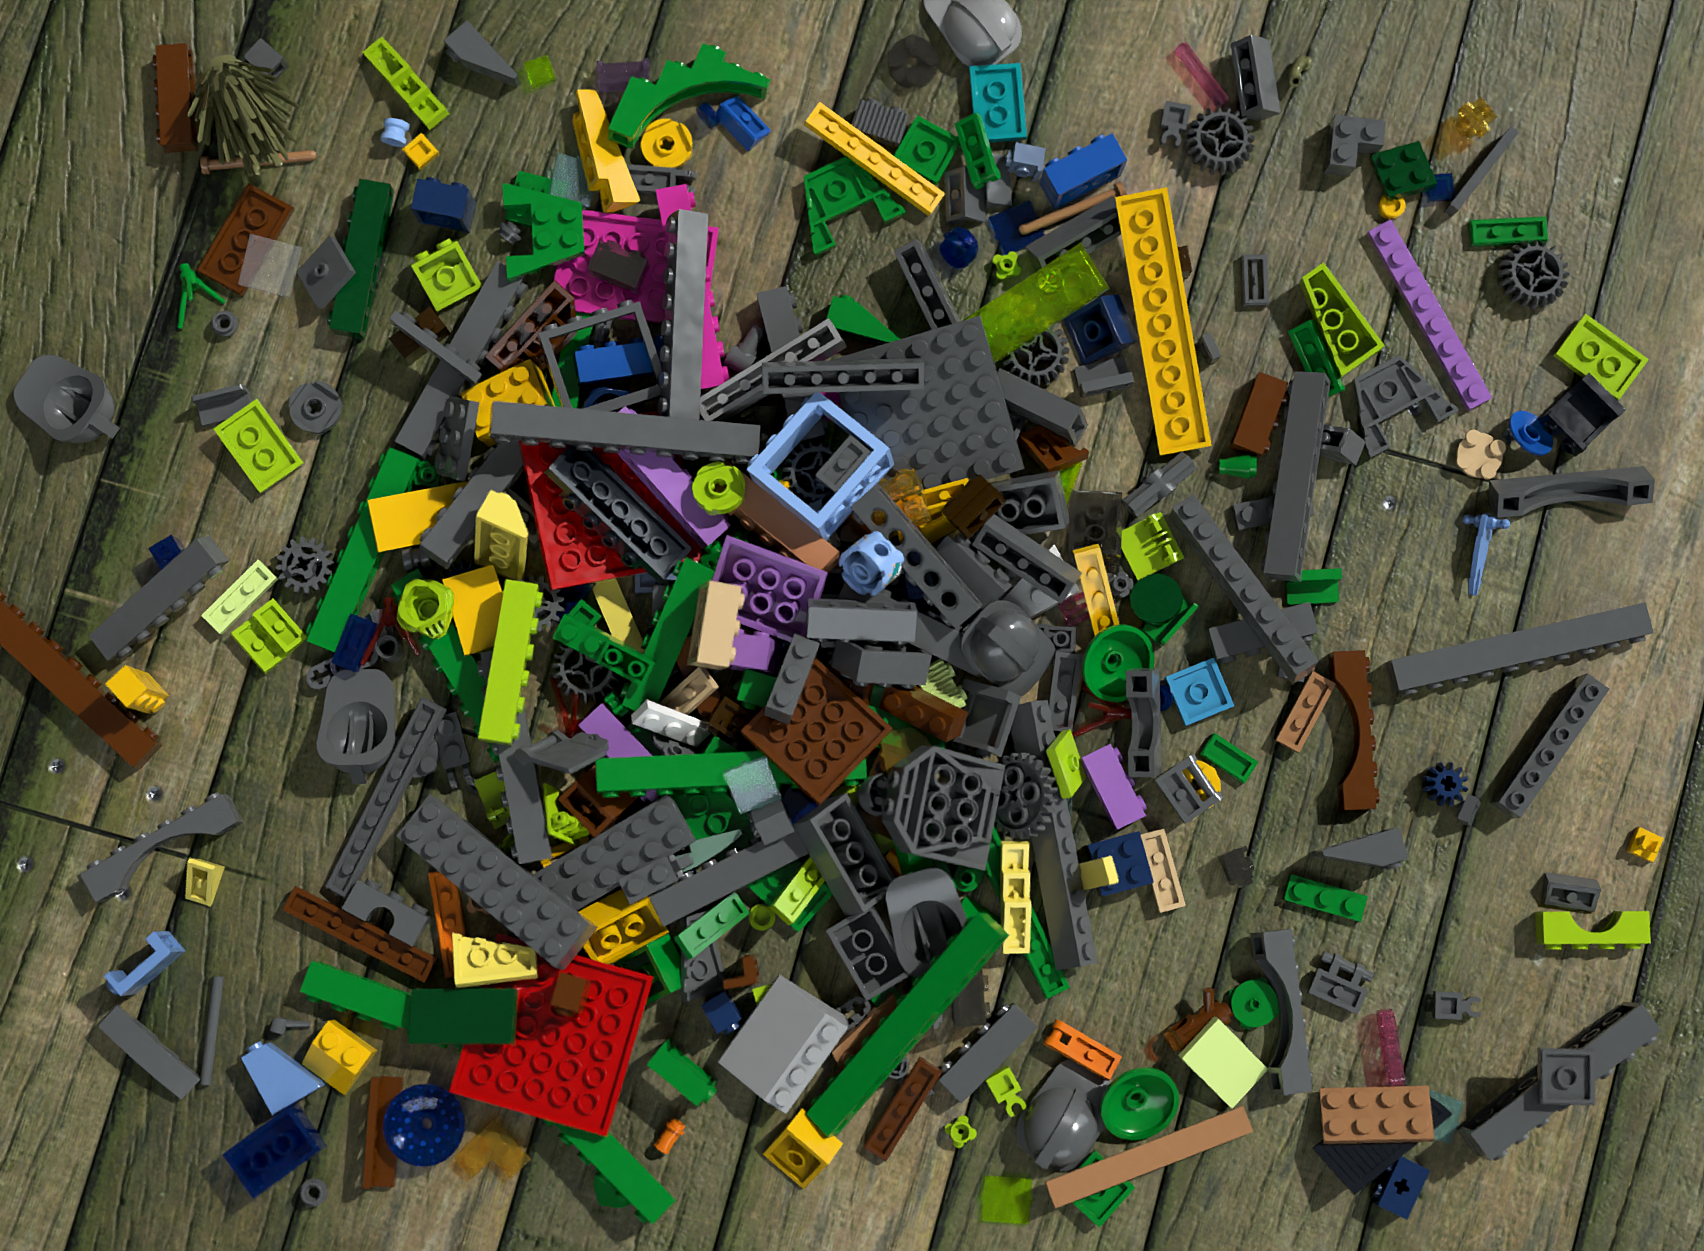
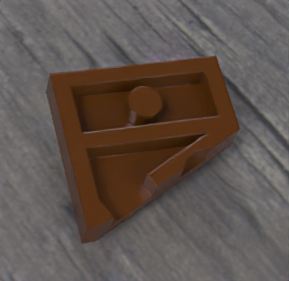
M1041 425L1019 434L1018 442L1044 473L1063 470L1088 459L1089 451L1083 447L1081 450H1078L1068 445V439L1053 434L1051 430Z

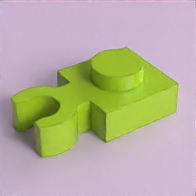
M1008 1065L993 1072L985 1080L996 1101L1000 1103L1005 1100L1004 1109L1009 1116H1014L1011 1110L1014 1103H1019L1023 1110L1026 1109V1104L1022 1098L1015 1095L1022 1089Z

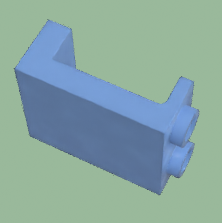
M169 931L153 932L146 938L156 952L129 975L123 970L110 971L104 975L108 981L106 985L115 995L119 994L120 996L137 994L185 952Z

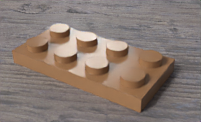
M1429 1086L1319 1089L1323 1144L1434 1141Z

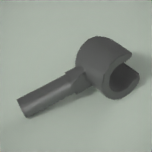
M276 1017L272 1022L270 1030L275 1033L284 1034L287 1026L310 1028V1021H293L284 1017Z

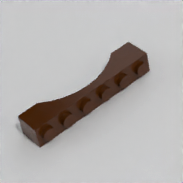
M1365 650L1334 651L1328 654L1330 681L1336 683L1335 687L1346 701L1354 727V748L1351 761L1344 776L1337 784L1339 811L1376 809L1380 795L1378 788H1375L1374 777H1377L1378 768L1376 761H1373L1372 751H1375L1376 741L1375 736L1371 735L1370 727L1374 723L1373 710L1369 709L1368 699L1372 697L1371 683H1367L1370 660L1368 656L1365 657Z

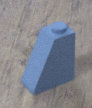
M260 1041L247 1048L248 1054L241 1057L272 1115L325 1086L322 1079L273 1043L263 1045Z

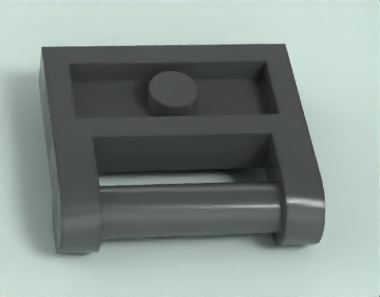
M1194 754L1189 755L1154 780L1184 824L1224 798L1220 791L1216 792L1196 763L1197 758ZM1187 768L1208 797L1203 802L1181 772Z

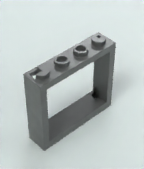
M627 300L617 304L618 308L608 311L607 308L593 311V316L585 319L582 316H576L568 319V324L557 327L555 323L541 328L542 332L538 333V340L561 407L572 408L549 340L633 313L658 385L583 409L617 412L624 406L629 408L661 397L659 376L662 372V366L640 301L633 303L632 300Z

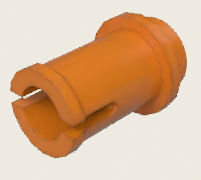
M675 1118L665 1123L667 1127L654 1144L658 1150L665 1154H669L678 1137L685 1133L684 1128L686 1126Z

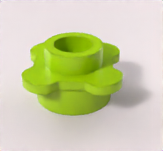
M1010 251L1007 255L994 256L993 264L996 265L997 278L1003 280L1011 276H1018L1021 273V268L1017 264L1018 255L1015 252ZM1006 263L1009 264L1008 268L1004 266Z
M960 1115L957 1121L945 1126V1133L951 1136L953 1145L957 1148L963 1147L965 1142L969 1139H975L977 1135L976 1130L970 1127L968 1118L964 1115ZM959 1129L963 1130L962 1134L958 1133Z

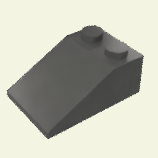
M1399 827L1381 830L1312 851L1313 857L1368 867L1379 866L1380 870L1402 866L1401 861L1409 858Z

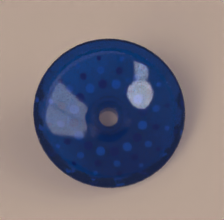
M417 1084L401 1091L389 1104L383 1121L384 1137L390 1150L401 1161L419 1167L433 1166L448 1159L460 1146L465 1133L464 1111L457 1098L445 1088L434 1084ZM428 1118L432 1121L431 1128L424 1127V1119Z

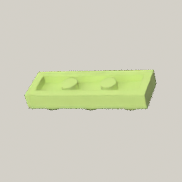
M257 560L201 616L219 634L223 635L278 578L260 560Z

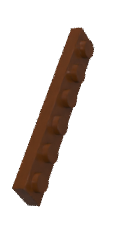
M294 886L282 909L424 983L429 978L438 960L432 954L416 946H410L390 935L385 930L352 915L298 886Z

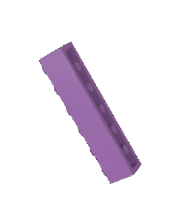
M626 406L619 411L620 413L637 414L633 409H628ZM619 449L617 454L701 549L709 546L731 526L727 522L728 517L726 514L708 515L705 510L697 505L692 491L693 477L687 470L681 469L675 463L676 459L673 454L672 457L664 458L657 457L656 452H646V455H632L630 450Z

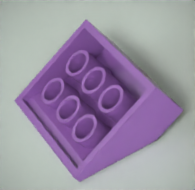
M727 535L712 581L742 586L741 593L744 594L742 609L738 610L736 619L740 621V624L792 642L794 634L807 638L808 598L821 599L828 572Z

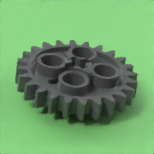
M1011 753L1010 757L1003 756V762H996L1005 765L994 824H997L996 831L1003 832L1004 837H1011V839H1030V836H1038V831L1046 830L1043 822L1051 823L1048 814L1056 812L1051 807L1052 803L1058 802V799L1052 797V793L1058 791V788L1051 786L1056 778L1048 777L1051 768H1045V761L1038 760L1036 755Z

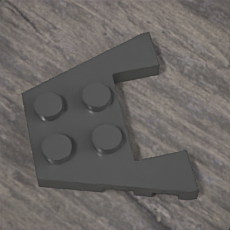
M1400 355L1352 380L1368 459L1391 447L1378 424L1420 401L1425 403L1435 423L1459 411L1453 403L1450 404L1442 397L1443 394L1430 386L1423 379L1424 377Z

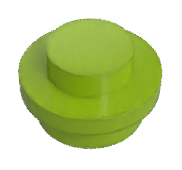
M758 904L751 909L749 922L753 928L764 931L773 926L775 912L769 908V905Z

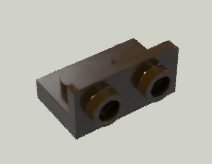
M721 696L708 718L704 717L701 721L707 725L706 731L718 738L721 735L728 738V744L740 752L742 749L752 751L754 746L740 733L755 715L727 697Z

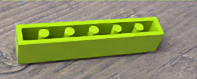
M508 579L505 581L478 736L480 741L512 746L513 740L519 739L521 724L516 723L518 713L523 714L525 697H521L522 687L528 686L530 671H526L527 660L532 661L534 645L530 644L531 635L537 633L539 622L538 618H534L536 608H541L543 592H539L538 584Z

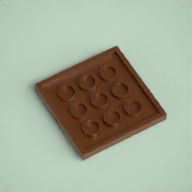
M815 658L789 725L765 716V706L741 730L740 734L820 806L885 739L893 728Z

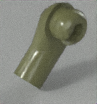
M1304 55L1296 57L1288 71L1289 83L1292 87H1298L1302 84L1301 72L1302 70L1309 71L1311 69L1312 59L1310 57H1304Z

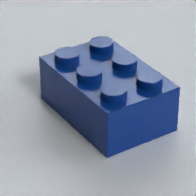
M1113 133L1106 137L1104 134L1099 135L1090 142V145L1084 148L1078 146L1069 151L1067 157L1061 160L1054 158L1045 164L1039 184L1053 210L1122 175L1127 158Z

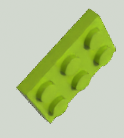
M1586 313L1580 318L1553 355V357L1582 378L1590 373L1617 401L1649 360Z
M255 399L214 428V431L261 494L305 464L258 399Z

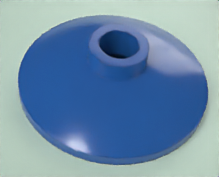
M1527 411L1515 412L1509 419V429L1515 441L1531 454L1542 456L1549 453L1553 447L1552 435H1549L1543 429L1542 424L1538 421L1540 418Z

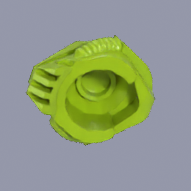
M414 579L407 583L404 588V592L399 600L396 619L401 627L409 632L415 633L417 631L432 639H439L446 634L453 617L454 593L449 587L437 581Z

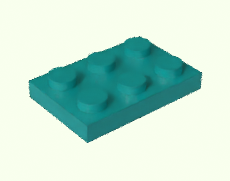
M1021 63L970 66L973 114L977 112L981 115L989 143L1026 140L1027 131Z

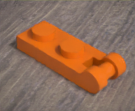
M1055 1020L1052 1025L1053 1031L1050 1036H1046L1043 1044L1104 1080L1109 1081L1122 1056L1066 1023ZM1062 1035L1069 1037L1066 1045L1060 1042Z

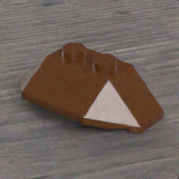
M554 280L504 332L485 357L502 372L529 359L542 371L547 364L538 340V333L542 332L541 328L556 323L557 327L568 324V319L576 317L575 298ZM577 331L549 340L555 357L577 334Z

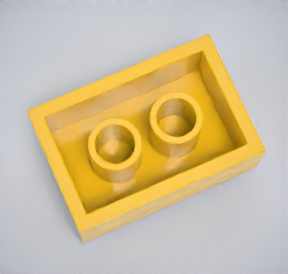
M531 359L460 392L462 399L479 402L475 433L477 438L488 447L497 443L495 438H489L490 410L493 401L555 407L543 373Z

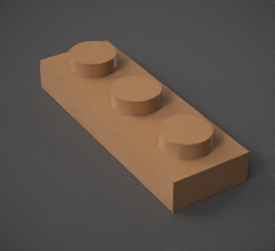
M1314 671L1311 672L1274 741L1296 753H1300L1336 683Z

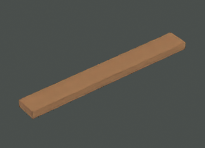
M1240 1106L1045 1181L1044 1184L1053 1208H1057L1249 1134L1253 1130L1244 1106Z

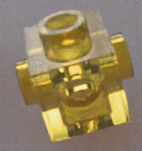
M1480 97L1473 103L1468 101L1457 110L1459 115L1453 122L1458 133L1470 141L1475 136L1480 139L1491 131L1490 125L1497 116L1485 100Z

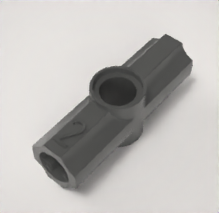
M1182 451L1162 469L1158 468L1142 482L1143 484L1139 488L1135 489L1122 501L1126 510L1137 519L1157 501L1160 502L1177 488L1176 485L1196 470L1194 462Z

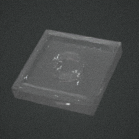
M250 234L238 285L290 298L302 247Z

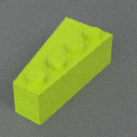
M1324 262L1301 278L1299 284L1338 375L1342 379L1380 352L1385 345Z

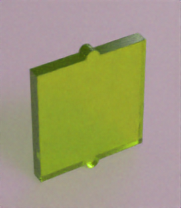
M985 1175L984 1192L980 1197L983 1201L981 1220L1029 1225L1030 1205L1033 1204L1031 1199L1032 1179Z

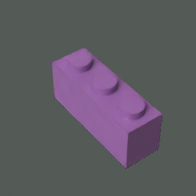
M1111 744L1080 758L1083 768L1114 830H1118L1146 816L1144 810L1147 809L1140 795H1135L1132 788L1135 785L1132 777H1129L1128 771L1124 772L1120 764L1123 762V759L1117 747L1112 748Z

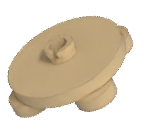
M1470 430L1457 447L1455 463L1458 468L1470 477L1491 479L1496 475L1501 465L1506 445L1503 441L1496 440L1488 434L1480 433L1477 430Z

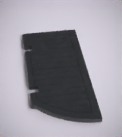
M1391 1083V1084H1390L1389 1086H1387V1087H1394V1086H1397V1085H1395L1394 1083ZM1430 1097L1433 1130H1435L1449 1119L1452 1113L1437 1100ZM1322 1139L1312 1149L1355 1196L1419 1142L1323 1144Z

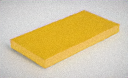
M469 481L367 500L377 552L421 544L419 540L427 528L432 530L438 522L436 517L444 507L447 509L454 502L452 497L460 487L464 489Z

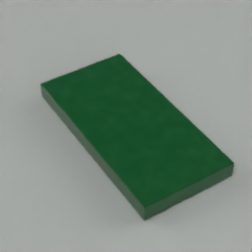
M412 989L408 1044L515 1045L518 989Z

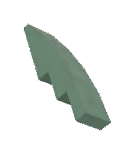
M743 829L699 839L691 843V853L687 854H690L694 864L683 869L682 872L685 873L723 852L744 835ZM686 854L675 856V858L678 859Z

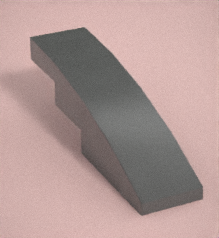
M116 1004L99 1022L98 1027L142 1068L181 1100L200 1080V1076L181 1062L177 1054L161 1043L157 1035Z

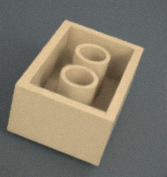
M708 581L700 585L687 665L721 670L728 668L729 664L734 662L736 648L732 647L733 638L738 636L740 621L736 619L738 610L742 609L744 594L741 593L742 586Z

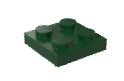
M1420 141L1370 155V163L1387 202L1437 187L1438 182Z

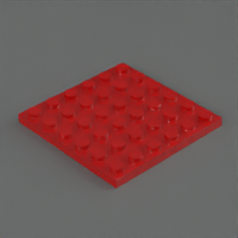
M658 411L640 413L642 415L660 416ZM518 440L550 591L648 573L641 566L637 570L633 567L625 566L621 562V555L616 550L605 547L601 542V536L595 530L587 529L582 524V518L575 511H569L563 506V499L559 496L563 490L544 472L569 445H566L565 448L549 447V443L539 442L538 446H527ZM593 447L592 451L692 548L682 562L688 557L701 563L702 550L621 457L617 453L603 452V448ZM673 454L676 459L675 463L681 469H684L681 455Z
M497 934L495 943H508L531 948L523 940ZM537 953L538 978L482 985L481 989H518L515 1045H463L449 1092L608 1137L654 977L577 955L565 970L554 967ZM560 972L586 979L592 983L582 1015L575 1013L574 1018L558 1014L556 1012L557 1008L551 1005Z

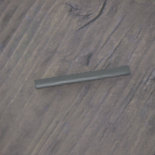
M213 976L200 1085H211L224 980L222 976Z

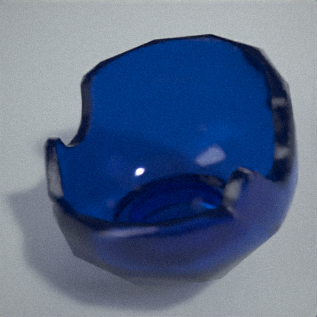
M956 227L943 235L945 239L939 248L944 260L950 266L956 269H963L975 260L979 246L975 236L969 230Z

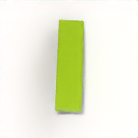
M382 36L362 52L429 130L449 115L447 109Z

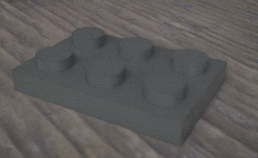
M449 396L448 402L444 406V427L439 434L441 445L439 454L435 458L436 474L466 481L479 402Z

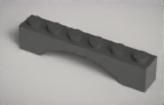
M1644 466L1490 480L1488 505L1496 517L1499 518L1524 515L1541 506L1566 501H1602L1622 505L1653 503L1655 479Z
M219 792L205 798V804L198 808L194 805L182 811V817L175 821L169 819L157 826L159 830L149 835L146 832L134 839L135 843L127 848L121 846L111 851V857L104 861L98 859L86 866L87 870L80 875L94 901L105 902L126 890L139 865L151 852L164 843L191 834L221 836L244 823L231 797L228 794L222 793L220 795Z
M1291 929L1250 933L1253 960L1264 971L1278 999L1280 1021L1278 1042L1274 1055L1267 1067L1270 1093L1274 1095H1289L1312 1091L1311 1083L1313 1076L1309 1069V1047L1306 1043L1304 1030L1306 1022L1302 1015V993L1298 984L1297 976L1299 969L1295 961V939Z

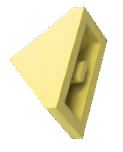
M189 858L187 862L185 899L211 906L225 867L205 860Z

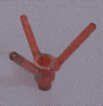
M393 597L383 599V616L380 618L379 625L360 662L362 666H365L384 626H396L401 638L408 642L415 655L419 656L421 654L408 631L403 629L396 619L398 607H395Z
M552 676L550 677V682L563 717L564 734L572 739L576 734L581 733L582 729L578 725L605 701L601 698L583 719H577L578 695L574 694L570 718L568 717L559 688L556 686L557 683Z
M1082 685L1081 688L1104 704L1100 705L1089 702L1088 707L1103 711L1104 717L1072 732V735L1075 738L1114 720L1121 721L1122 718L1131 719V709L1102 700L1095 696L1086 685Z

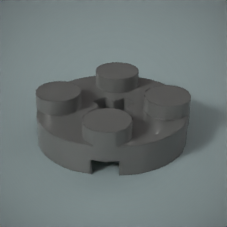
M321 381L304 383L294 390L289 399L291 419L301 430L310 434L323 435L334 428L339 422L343 403L339 394L327 383ZM321 402L320 407L322 410L319 413L311 414L310 404Z

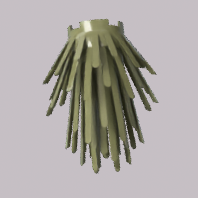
M221 55L209 60L211 64L203 72L200 70L198 74V87L193 96H196L188 112L189 118L193 115L199 102L195 115V122L197 123L200 120L198 143L202 141L203 137L204 143L207 146L210 145L212 112H214L220 164H224V154L228 164L230 157L233 162H236L235 155H240L246 172L250 176L253 175V172L259 176L260 164L264 162L268 164L273 162L275 167H281L283 162L276 151H280L286 161L288 160V154L283 148L286 146V142L277 131V128L294 143H296V138L283 124L287 123V121L275 108L288 117L291 114L260 90L259 87L293 107L299 108V105L289 99L290 95L282 91L283 89L277 83L272 82L277 80L274 76L262 73H272L275 70L252 65L253 63L242 62L233 55Z

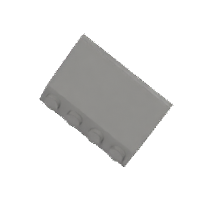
M779 974L722 1053L718 1063L763 1100L787 1114L848 1029L846 1018L840 1012Z

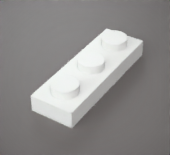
M646 700L631 715L632 724L697 747L711 734L706 731L707 725L701 722L702 720Z

